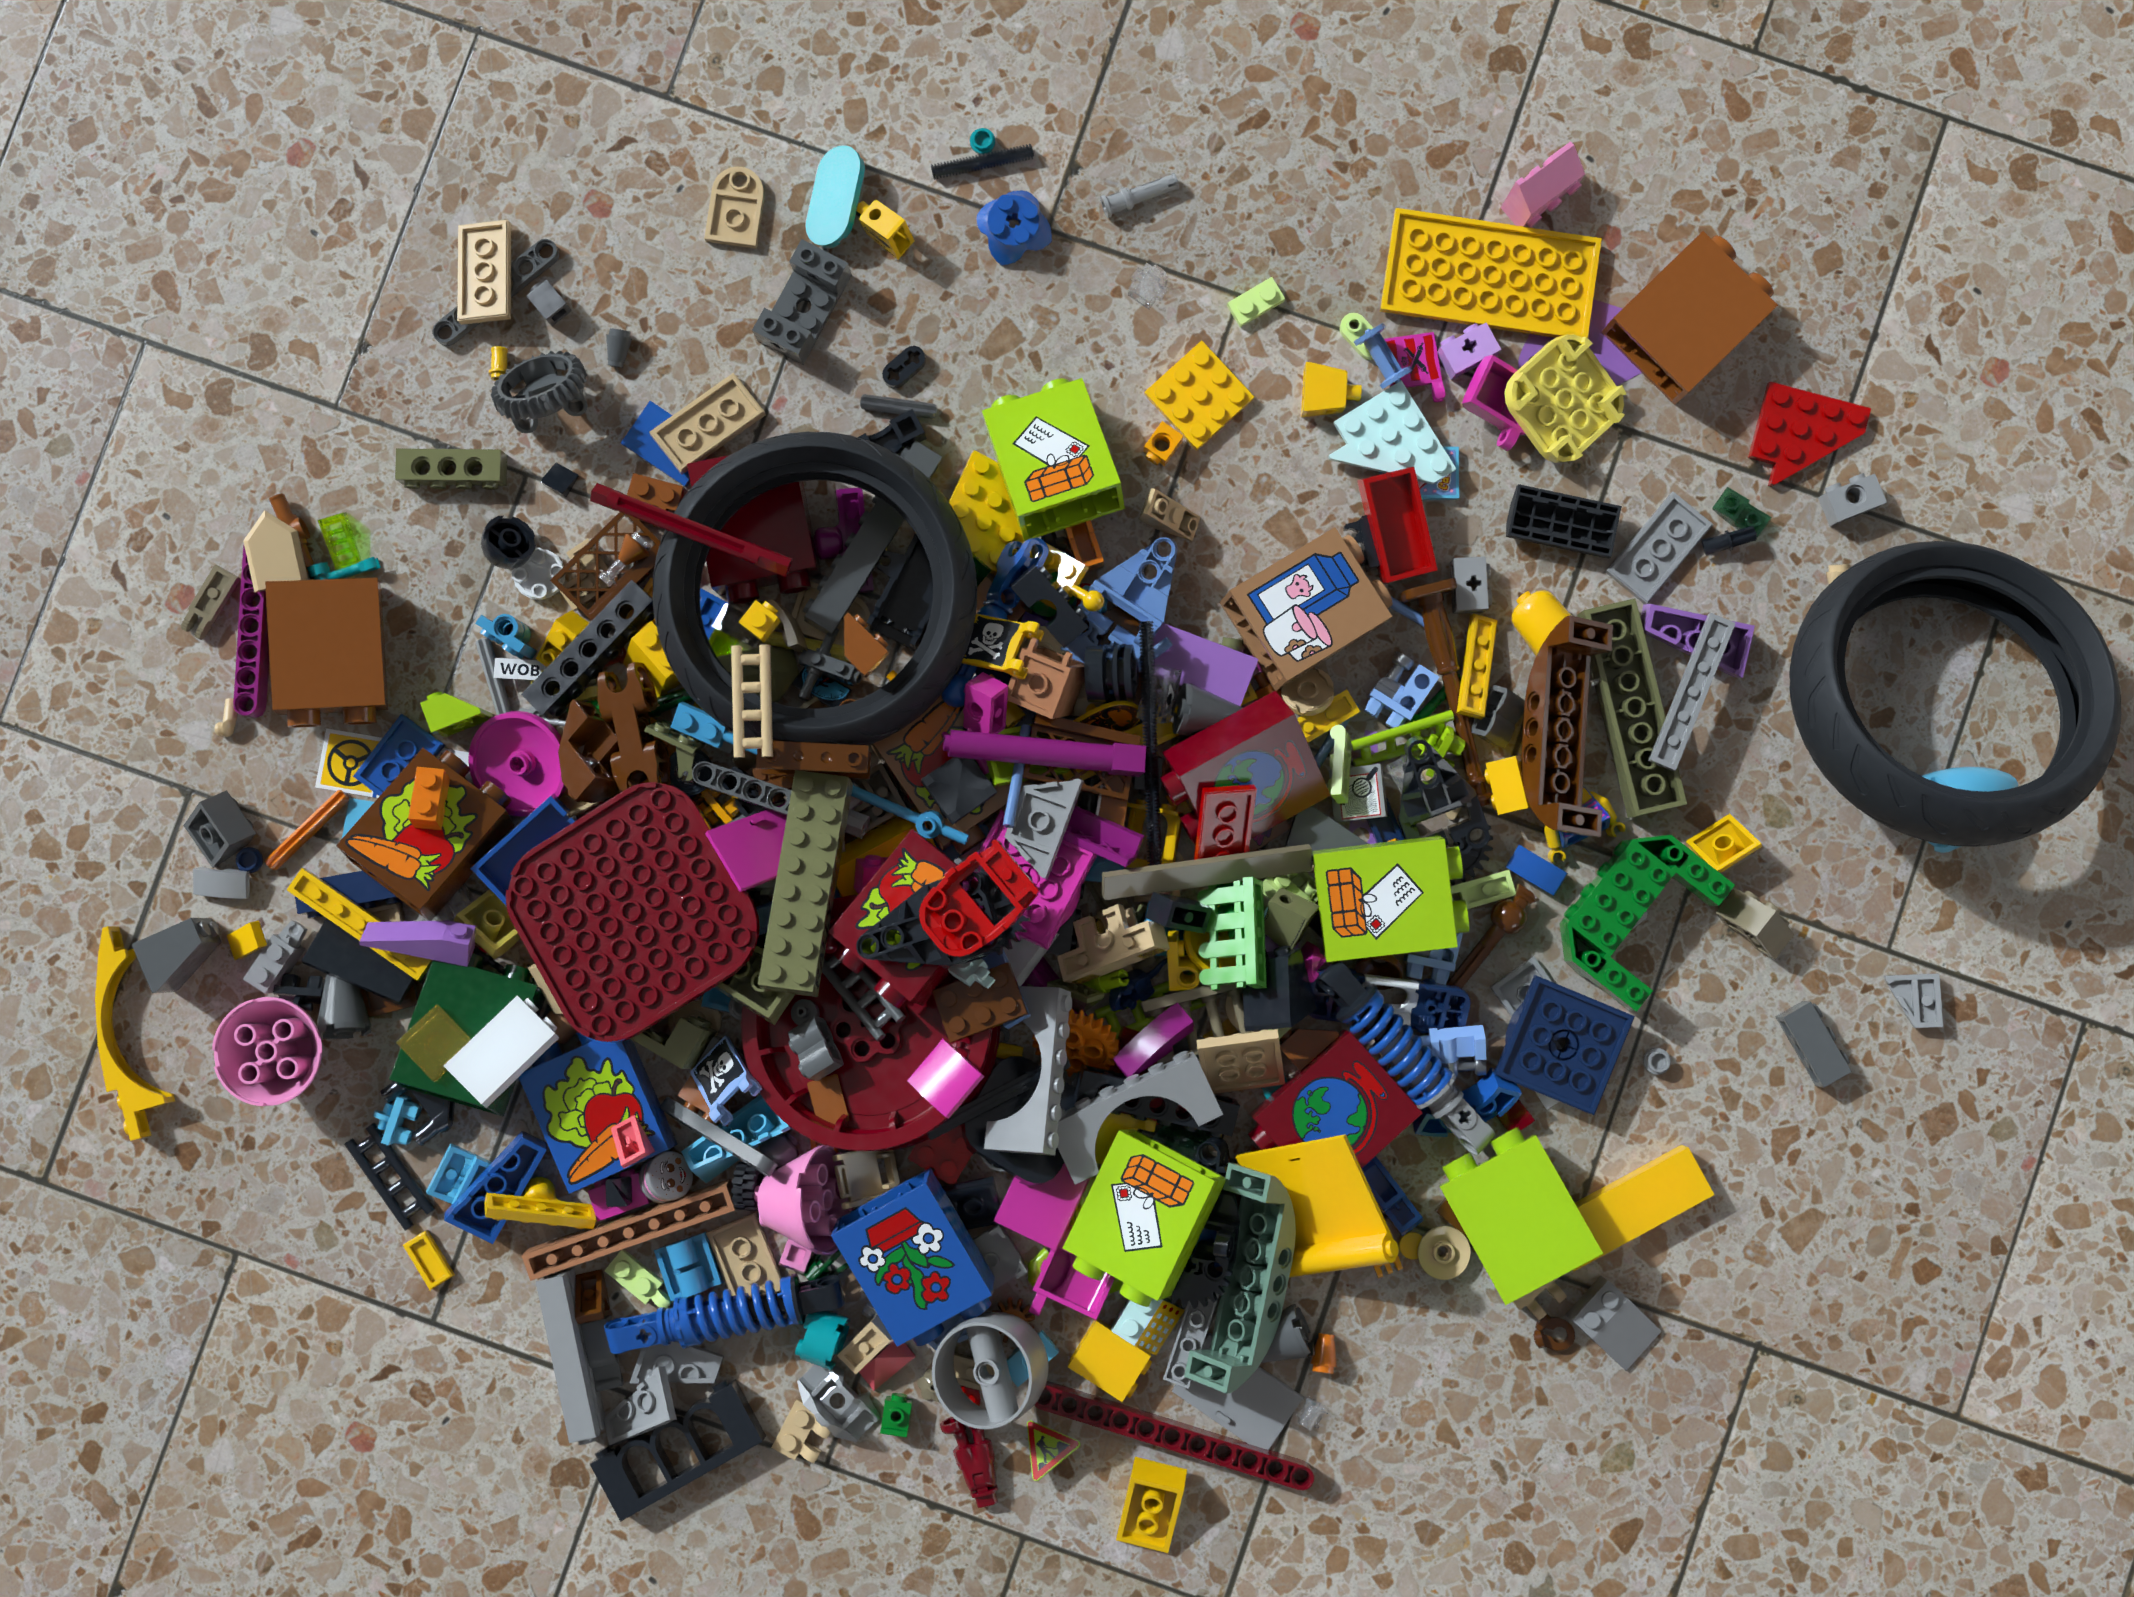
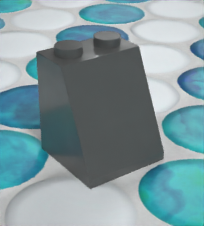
M189 918L132 944L152 993H167L179 990L222 943L219 937L221 935L220 928L212 918Z

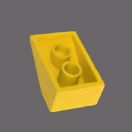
M1139 1457L1134 1458L1117 1532V1541L1165 1553L1169 1552L1184 1492L1187 1469Z

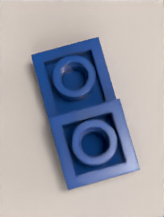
M1518 845L1505 866L1555 896L1568 875L1567 872L1521 845Z

